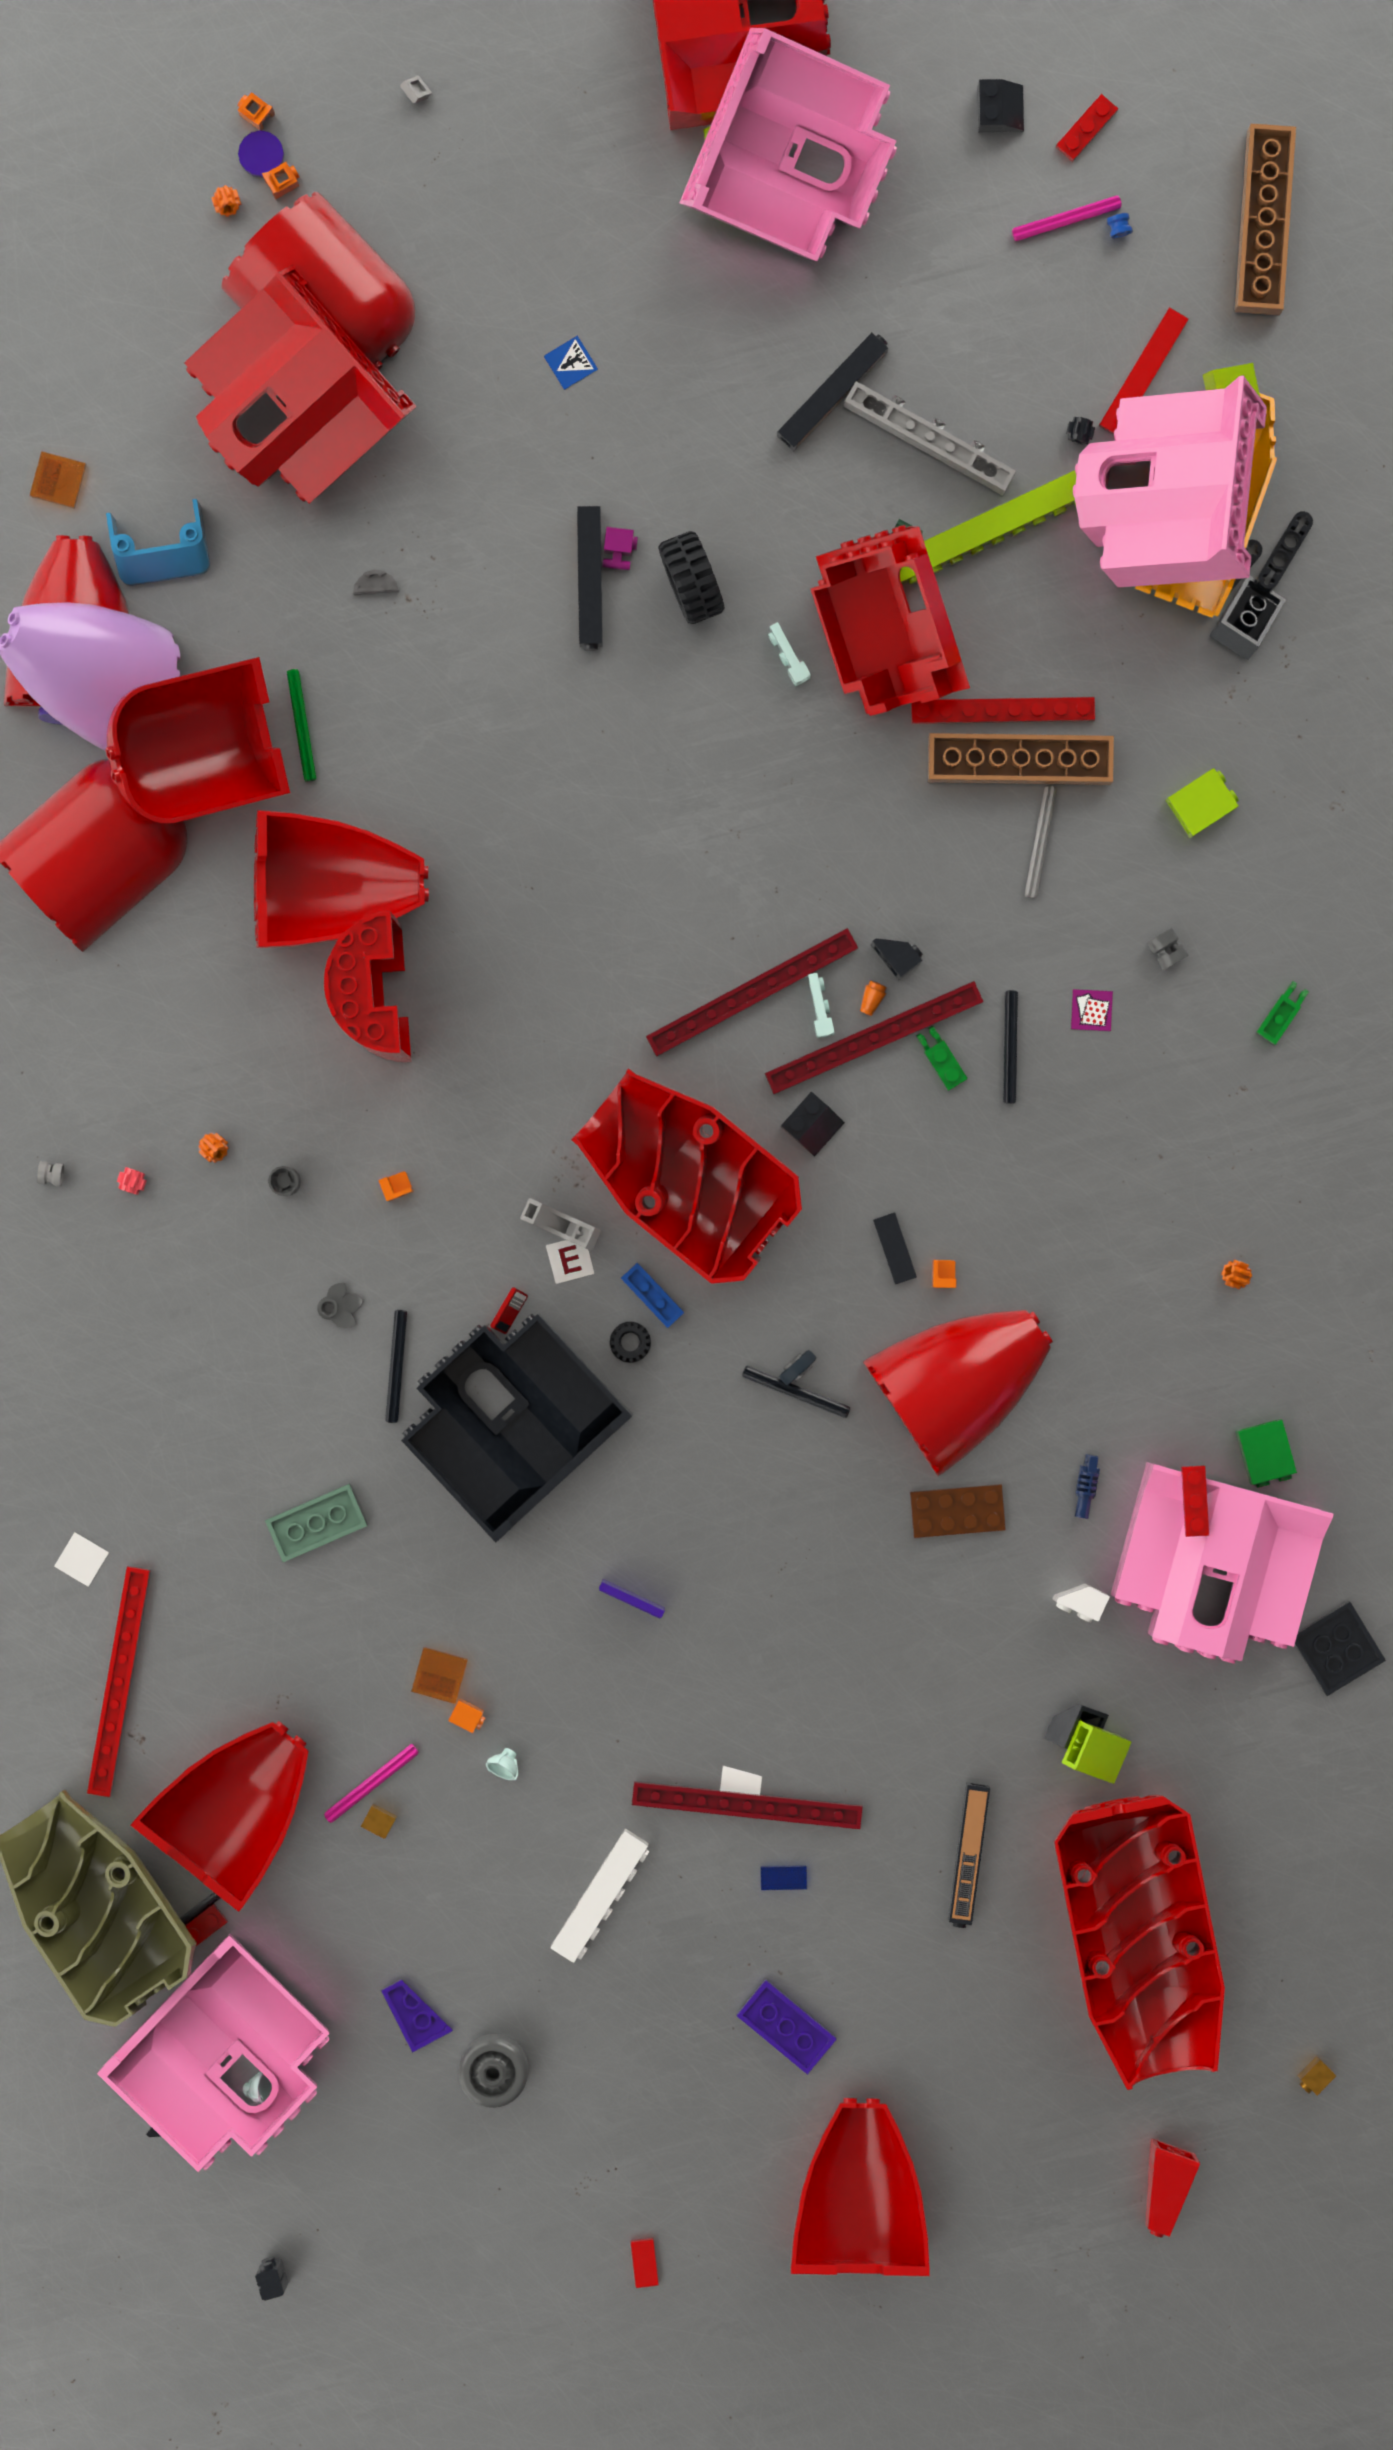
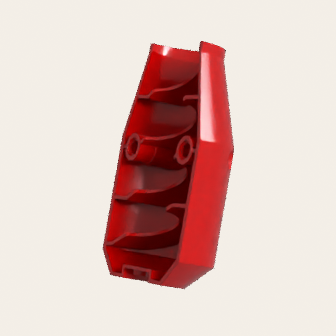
M629 1068L599 1109L571 1139L581 1149L625 1214L711 1284L744 1281L761 1260L759 1254L769 1243L766 1240L769 1234L774 1237L783 1224L788 1227L802 1210L799 1176L713 1106L637 1075ZM708 1124L713 1128L712 1136L704 1132L703 1125ZM646 1196H651L655 1199L654 1207H649L645 1204L644 1198Z

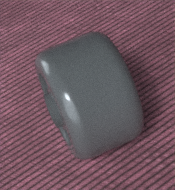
M502 2034L483 2035L472 2041L461 2057L458 2070L460 2085L467 2097L478 2105L489 2108L508 2105L522 2093L526 2085L529 2072L528 2059L523 2048L514 2039ZM489 2068H496L500 2075L496 2078H491L487 2075V2070Z

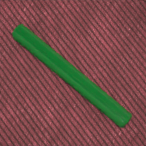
M290 669L287 671V679L303 777L305 782H311L316 780V772L300 673L298 669Z

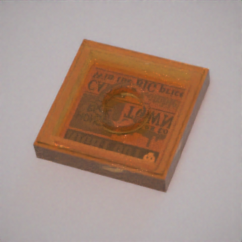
M41 451L30 497L75 509L86 463Z
M423 1647L411 1692L456 1704L468 1659Z

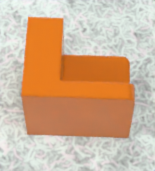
M405 1171L378 1180L387 1202L414 1192Z
M932 1260L933 1288H956V1262L954 1260Z

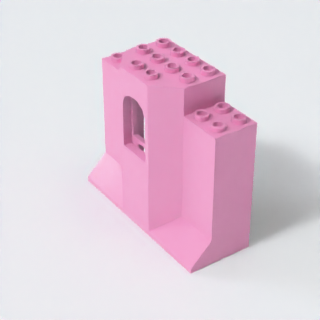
M750 28L679 203L802 257L818 261V258H822L826 251L825 242L827 237L831 236L836 224L833 223L834 220L855 228H861V225L866 224L869 217V212H867L869 206L875 202L878 196V190L876 189L879 182H882L886 177L888 160H891L896 153V140L872 130L873 126L876 127L881 118L879 111L882 104L885 105L889 99L890 91L888 90L890 85L768 29ZM806 138L842 155L844 160L843 172L835 182L825 183L794 169ZM793 143L797 144V148L792 158L788 155L791 151Z
M1239 376L1225 389L1120 399V406L1116 412L1118 424L1117 429L1114 431L1115 441L1090 443L1079 454V460L1075 466L1076 485L1073 486L1079 527L1096 547H1104L1103 556L1100 558V567L1118 588L1249 578L1251 555L1244 547L1253 451L1256 429L1265 428L1267 407L1244 376ZM1151 461L1147 487L1108 490L1111 467L1136 465V462Z
M1146 1462L1111 1595L1116 1598L1115 1601L1126 1606L1136 1603L1139 1609L1153 1612L1148 1634L1153 1637L1152 1640L1163 1645H1168L1170 1642L1179 1650L1193 1653L1194 1650H1197L1196 1652L1210 1659L1215 1660L1216 1656H1219L1222 1661L1235 1664L1236 1660L1242 1661L1248 1638L1261 1643H1265V1639L1271 1640L1270 1644L1283 1649H1287L1288 1645L1294 1647L1322 1541L1334 1514L1206 1479L1209 1536L1185 1537L1181 1471ZM1214 1568L1227 1571L1226 1576L1214 1573ZM1203 1574L1233 1582L1224 1619L1215 1626L1203 1625L1193 1616V1608Z
M229 1934L103 2065L97 2074L197 2172L202 2168L206 2171L215 2161L213 2156L218 2151L223 2153L229 2147L231 2137L251 2157L255 2153L260 2155L268 2146L266 2141L271 2136L276 2138L284 2129V2122L288 2118L292 2121L301 2111L300 2105L304 2101L309 2103L317 2094L315 2090L317 2084L299 2065L301 2064L304 2067L313 2058L311 2052L316 2047L321 2049L330 2040L328 2037L330 2032ZM242 2054L272 2084V2090L268 2098L257 2106L246 2104L220 2078ZM228 2055L233 2057L224 2067L220 2065Z

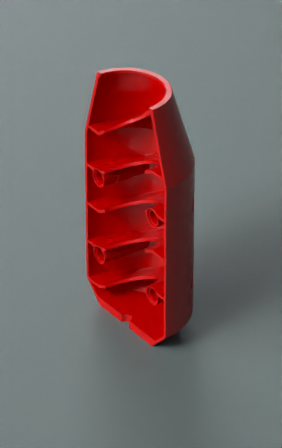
M1148 1795L1143 1798L1139 1796L1120 1798L1086 1806L1082 1810L1074 1811L1054 1839V1846L1088 2016L1126 2089H1133V2086L1142 2080L1171 2072L1185 2070L1218 2071L1225 1986L1191 1815L1162 1795ZM1172 1851H1177L1176 1857L1172 1860H1169V1853ZM1085 1869L1084 1875L1078 1879V1873ZM1195 1942L1194 1948L1186 1951L1187 1945ZM1103 1961L1101 1967L1096 1970V1965Z

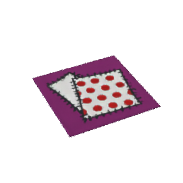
M1073 989L1071 1029L1111 1031L1113 991Z

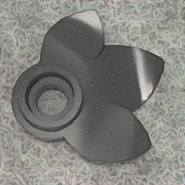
M337 1283L331 1286L327 1296L319 1301L317 1310L322 1318L332 1320L337 1327L350 1328L356 1325L352 1313L359 1309L363 1300L355 1294H346L345 1283ZM327 1304L333 1306V1311L330 1313L325 1311Z

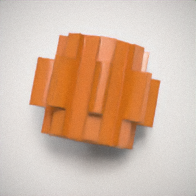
M227 185L221 188L218 187L216 192H214V197H211L216 213L226 217L232 214L235 215L241 205L237 190H233L232 187L229 188Z
M218 1133L205 1134L199 1141V1153L209 1162L217 1163V1161H222L228 1154V1147L226 1146L228 1142Z
M1237 1260L1229 1261L1224 1266L1221 1274L1223 1275L1222 1279L1226 1281L1225 1285L1239 1290L1241 1287L1245 1288L1247 1284L1249 1285L1252 1278V1270L1248 1268L1249 1264Z

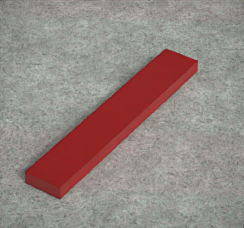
M1169 307L1100 422L1099 427L1114 435L1118 424L1116 412L1120 406V399L1143 397L1189 318Z

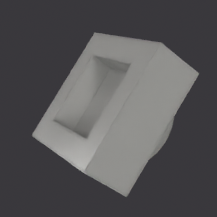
M418 75L404 80L400 85L413 104L428 99L432 94Z

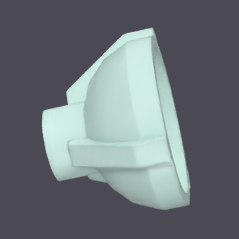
M505 1748L501 1754L493 1755L486 1762L487 1770L502 1779L516 1780L518 1777L516 1753L511 1749Z
M260 2071L243 2086L244 2095L257 2104L263 2103L272 2090L271 2082Z

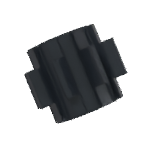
M1073 417L1072 422L1069 421L1066 434L1069 435L1068 440L1073 443L1087 445L1094 436L1095 427H1093V421L1088 418Z

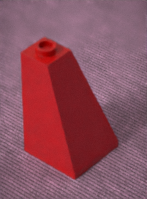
M1151 2139L1146 2226L1152 2235L1163 2238V2235L1170 2237L1199 2169L1200 2162L1194 2153L1155 2139Z

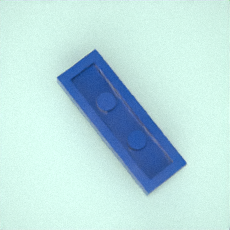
M638 1263L621 1277L667 1328L684 1313Z

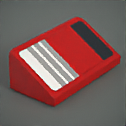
M512 1287L490 1324L491 1328L507 1334L528 1295Z

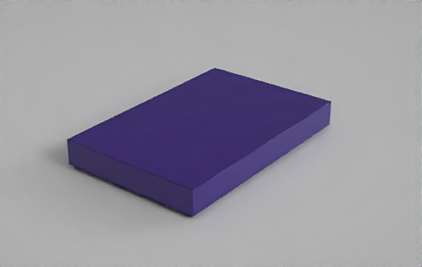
M602 1579L599 1591L659 1619L662 1618L665 1607Z

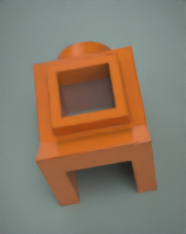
M252 92L249 96L244 95L237 105L239 107V115L261 131L264 129L262 123L267 116L273 117L275 115L273 107Z
M287 162L282 163L269 172L262 173L264 181L271 189L275 200L299 187L297 179L300 176L293 165L289 167Z

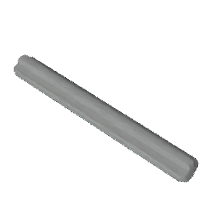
M1046 786L1044 788L1025 889V896L1028 898H1036L1038 894L1057 788L1053 786Z

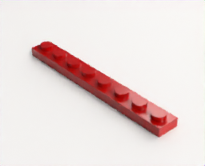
M1095 697L937 699L921 703V701L911 703L912 724L1095 721Z

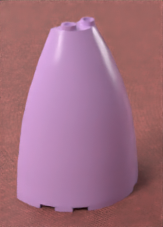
M68 602L14 607L8 617L10 629L8 633H4L0 637V656L29 695L54 719L106 751L109 718L114 707L124 695L139 686L180 676V671L177 670V661L180 659L179 646L174 643V635L168 629L137 616L97 605Z

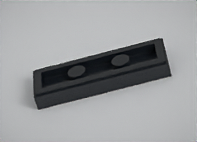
M895 1212L874 1219L873 1222L895 1285L917 1278Z

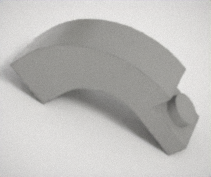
M531 1198L528 1199L520 1219L590 1251L593 1250L601 1233L600 1229Z

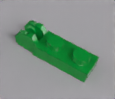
M1292 981L1284 994L1279 997L1256 1031L1258 1035L1273 1045L1277 1044L1309 993L1307 989H1304L1300 992L1296 1002L1290 1000L1288 997L1297 985L1295 981Z
M932 1025L928 1029L930 1035L937 1043L935 1046L930 1048L926 1038L921 1033L916 1035L925 1050L924 1054L949 1091L968 1078L945 1041H942Z

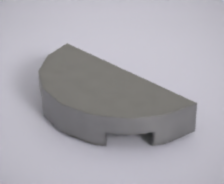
M374 569L365 572L354 584L353 595L399 592L397 582L391 575L385 571Z

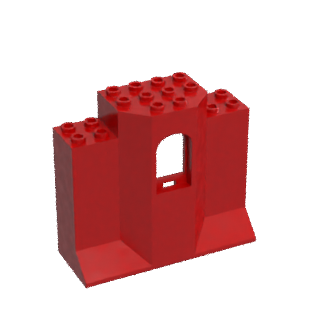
M653 0L670 130L712 124L750 28L768 29L820 54L830 55L831 39L830 34H826L829 14L828 6L824 4L825 0H795L796 13L792 19L758 25L750 24L747 0ZM743 5L745 18L740 16L739 6Z
M291 265L279 271L256 296L192 354L184 364L187 366V372L194 379L198 378L203 384L202 389L209 396L213 395L215 398L196 416V419L206 438L210 441L208 442L209 446L216 453L220 452L225 458L224 462L232 471L236 470L237 473L257 487L265 483L279 470L281 478L287 484L291 483L296 489L297 496L303 502L307 501L310 504L417 406L402 389L398 392L307 290L305 285L308 282ZM267 393L288 418L262 442L252 443L246 440L240 433L238 419Z

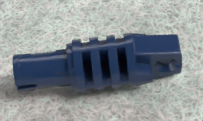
M1086 1454L1084 1464L1080 1465L1075 1491L1076 1496H1078L1075 1517L1089 1519L1091 1500L1096 1497L1100 1468H1097L1098 1456Z

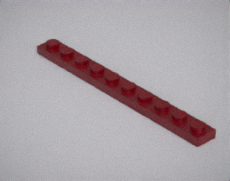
M846 928L647 1035L646 1038L657 1057L805 978L809 974L857 950L858 946L849 929Z
M975 981L766 1072L765 1076L773 1094L779 1093L981 1004L984 1001Z
M634 1781L632 1805L851 1829L861 1828L863 1809L862 1805Z

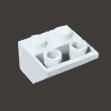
M1082 1584L1055 1594L1053 1600L1057 1602L1056 1606L1068 1613L1074 1610L1078 1612L1077 1616L1091 1623L1093 1619L1099 1621L1110 1596L1087 1584Z

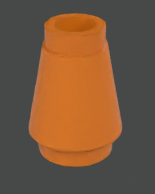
M870 980L869 984L865 986L860 1011L872 1016L887 993L885 991L887 987Z

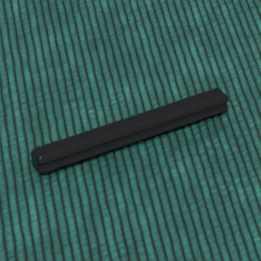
M1007 990L1005 992L1003 1102L1006 1104H1014L1016 1102L1018 992L1016 990Z
M395 1310L385 1418L387 1423L398 1422L407 1322L406 1310Z
M746 1366L743 1370L742 1376L746 1379L843 1418H847L850 1412V1407L792 1383L786 1385L781 1379L750 1366Z

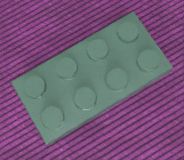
M350 1483L265 1520L282 1562H286L368 1526Z

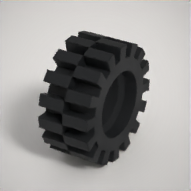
M631 1321L619 1324L610 1336L611 1351L617 1359L623 1362L634 1363L640 1361L647 1355L651 1347V1338L647 1329L636 1322ZM627 1333H633L639 1338V1346L634 1351H627L621 1345L622 1337Z

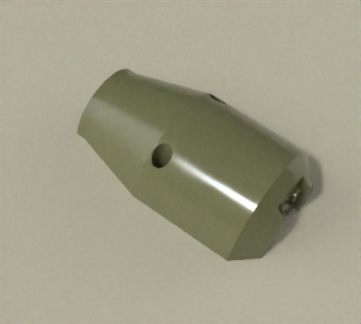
M67 1790L60 1792L48 1804L0 1835V1861L22 1926L84 2020L116 2027L146 2006V2000L164 1987H167L168 1990L172 1989L190 1976L196 1941L136 1851L71 1798Z

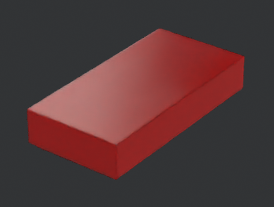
M654 2238L631 2240L636 2288L659 2286Z

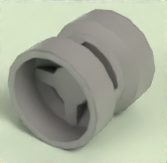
M40 1161L37 1183L46 1184L48 1182L54 1186H62L64 1164L56 1163L51 1165L48 1162Z

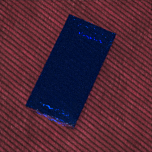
M806 1865L761 1866V1890L807 1889Z

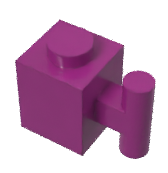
M606 527L604 554H613L612 559L603 558V568L630 570L631 561L622 560V556L632 557V550L637 551L638 537L634 536V530Z

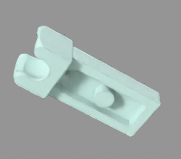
M779 623L771 625L769 628L771 633L768 634V637L773 646L778 645L781 651L778 655L783 665L789 666L788 675L794 686L796 687L811 679V674L804 661H798Z
M817 973L809 974L808 981L817 1020L813 1023L816 1037L822 1038L834 1035L832 1018H827L826 1015L830 1013L828 1000H823L821 991H825L823 977L818 978Z

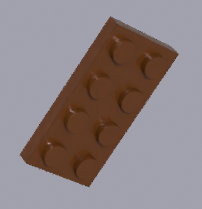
M1002 1484L910 1492L914 1538L1006 1530Z

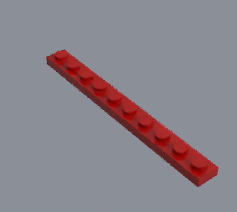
M127 1566L87 1794L111 1797L151 1571L148 1569Z

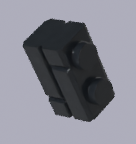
M275 2257L266 2258L261 2261L262 2264L255 2275L257 2285L260 2287L261 2299L264 2301L282 2296L289 2283L284 2272L282 2259H275Z

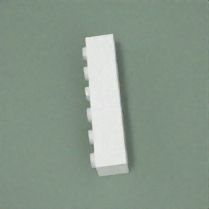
M625 1828L551 1944L552 1950L573 1963L577 1958L582 1959L588 1949L585 1947L589 1938L594 1940L600 1930L597 1927L601 1919L607 1920L613 1910L610 1908L613 1900L619 1901L625 1891L622 1886L626 1880L631 1882L637 1872L634 1867L638 1861L643 1863L650 1852L647 1850L649 1843Z

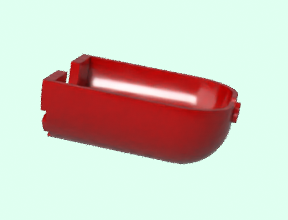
M313 192L312 197L306 194L295 201L294 207L288 208L286 206L246 243L244 254L242 257L240 255L235 257L228 268L230 275L229 277L227 275L223 277L221 287L242 309L279 271L293 265L308 282L305 285L307 290L372 364L380 370L384 365L381 361L387 355L390 358L394 357L400 350L399 346L406 340L412 330L415 320L413 296L400 276L319 192Z
M260 657L139 686L119 700L108 722L106 755L110 762L113 782L117 784L125 800L136 812L155 822L176 823L290 793L280 748L272 747L263 704L270 703Z
M108 759L93 762L80 770L0 841V863L9 870L8 873L39 909L50 920L56 921V927L83 952L178 868L187 848V830L184 821L159 823L147 819L136 812L125 800L117 784L113 782L110 762Z

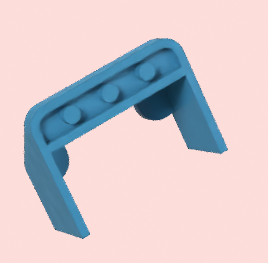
M192 499L196 522L187 523L180 529V543L135 550L134 541L130 536L126 534L118 535L115 518L111 513H106L113 556L119 577L124 584L134 586L201 575L208 571L210 558L202 509L197 499Z

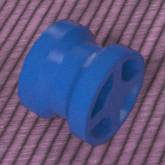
M1128 213L1116 214L1107 218V224L1111 227V238L1124 237L1133 232L1132 227L1128 223L1130 219Z

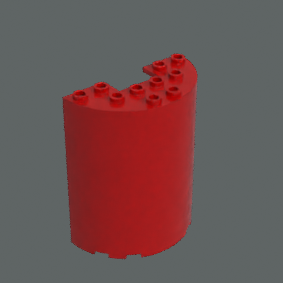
M391 911L379 912L362 918L347 929L336 941L325 967V997L330 1012L341 1029L369 1052L390 1061L412 1062L409 1017H398V1006H385L383 973L405 971L402 925Z

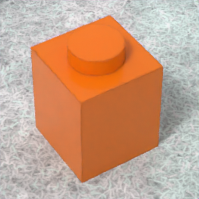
M460 1698L448 1721L473 1733L475 1728L480 1730L485 1720V1717L482 1716L484 1710Z

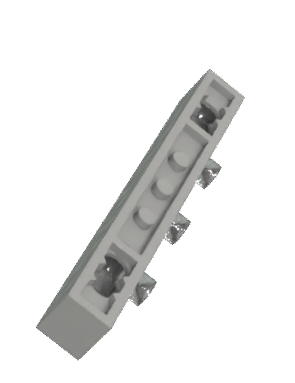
M855 382L844 402L845 408L998 494L1004 495L1016 471L983 453L985 445L976 440H973L972 444L969 445L944 431L943 428L946 424L943 421L933 418L930 423L903 408L906 402L902 398L894 395L892 400H889L859 382Z

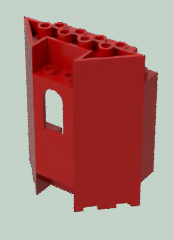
M905 525L893 528V533H888V530L875 533L874 537L867 535L858 538L857 543H854L853 540L846 541L840 544L841 548L816 556L823 579L818 581V586L810 588L843 692L847 694L859 690L865 712L870 716L888 712L901 705L917 701L924 703L940 699L953 692L970 688L919 526H909L906 528ZM903 567H909L914 571L926 609L915 612L910 611L900 580V571Z

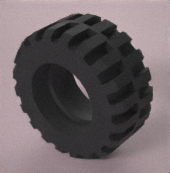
M688 531L661 542L658 549L662 563L686 621L689 624H696L721 614L725 609L723 598L711 564L696 532Z

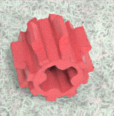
M125 1167L124 1172L120 1171L116 1182H119V1189L138 1195L140 1190H144L147 1180H144L145 1173Z

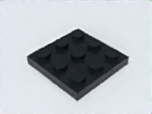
M1350 1601L1298 1631L1295 1641L1297 1649L1326 1696H1329L1386 1661Z

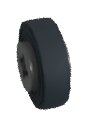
M810 1350L803 1354L799 1353L783 1368L784 1371L780 1374V1379L786 1385L790 1384L793 1380L796 1382L813 1367L811 1364L816 1360V1356Z

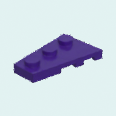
M401 1979L381 1990L412 2053L453 2031Z

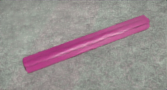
M1116 195L1012 229V236L1015 241H1019L1120 209L1122 206L1121 199Z
M410 1744L324 1813L327 1821L330 1823L334 1822L417 1756L419 1753L417 1748Z

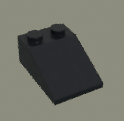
M1249 576L1241 584L1210 636L1246 660H1249L1261 645L1286 599L1273 590H1261L1257 585V580Z

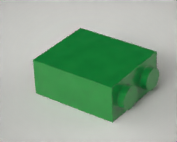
M1282 1419L1235 1431L1251 1485L1256 1484L1257 1488L1270 1485V1480L1278 1478L1279 1482L1292 1479L1291 1474L1297 1473Z

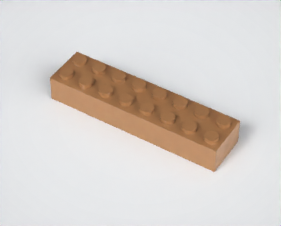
M1250 123L1247 130L1234 312L1280 315L1284 309L1296 127Z
M930 733L928 736V782L1111 785L1113 783L1114 736Z

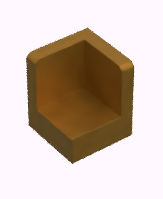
M372 1804L361 1827L385 1839L397 1816Z

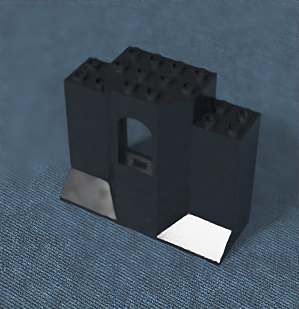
M530 1314L522 1322L524 1327L519 1332L514 1329L505 1338L506 1344L501 1341L488 1325L483 1327L477 1325L469 1333L471 1338L467 1342L461 1340L452 1349L454 1352L452 1356H444L434 1365L437 1369L432 1374L427 1372L417 1381L420 1385L416 1389L435 1409L429 1408L419 1417L422 1421L417 1426L413 1423L402 1433L405 1437L401 1441L495 1543L633 1416V1413L609 1390L540 1314L536 1316ZM480 1369L490 1371L515 1398L493 1420L483 1412L465 1391L467 1378L473 1372ZM513 1409L514 1413L504 1421L502 1417Z

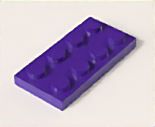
M766 1979L736 2014L739 2019L807 2075L837 2039Z

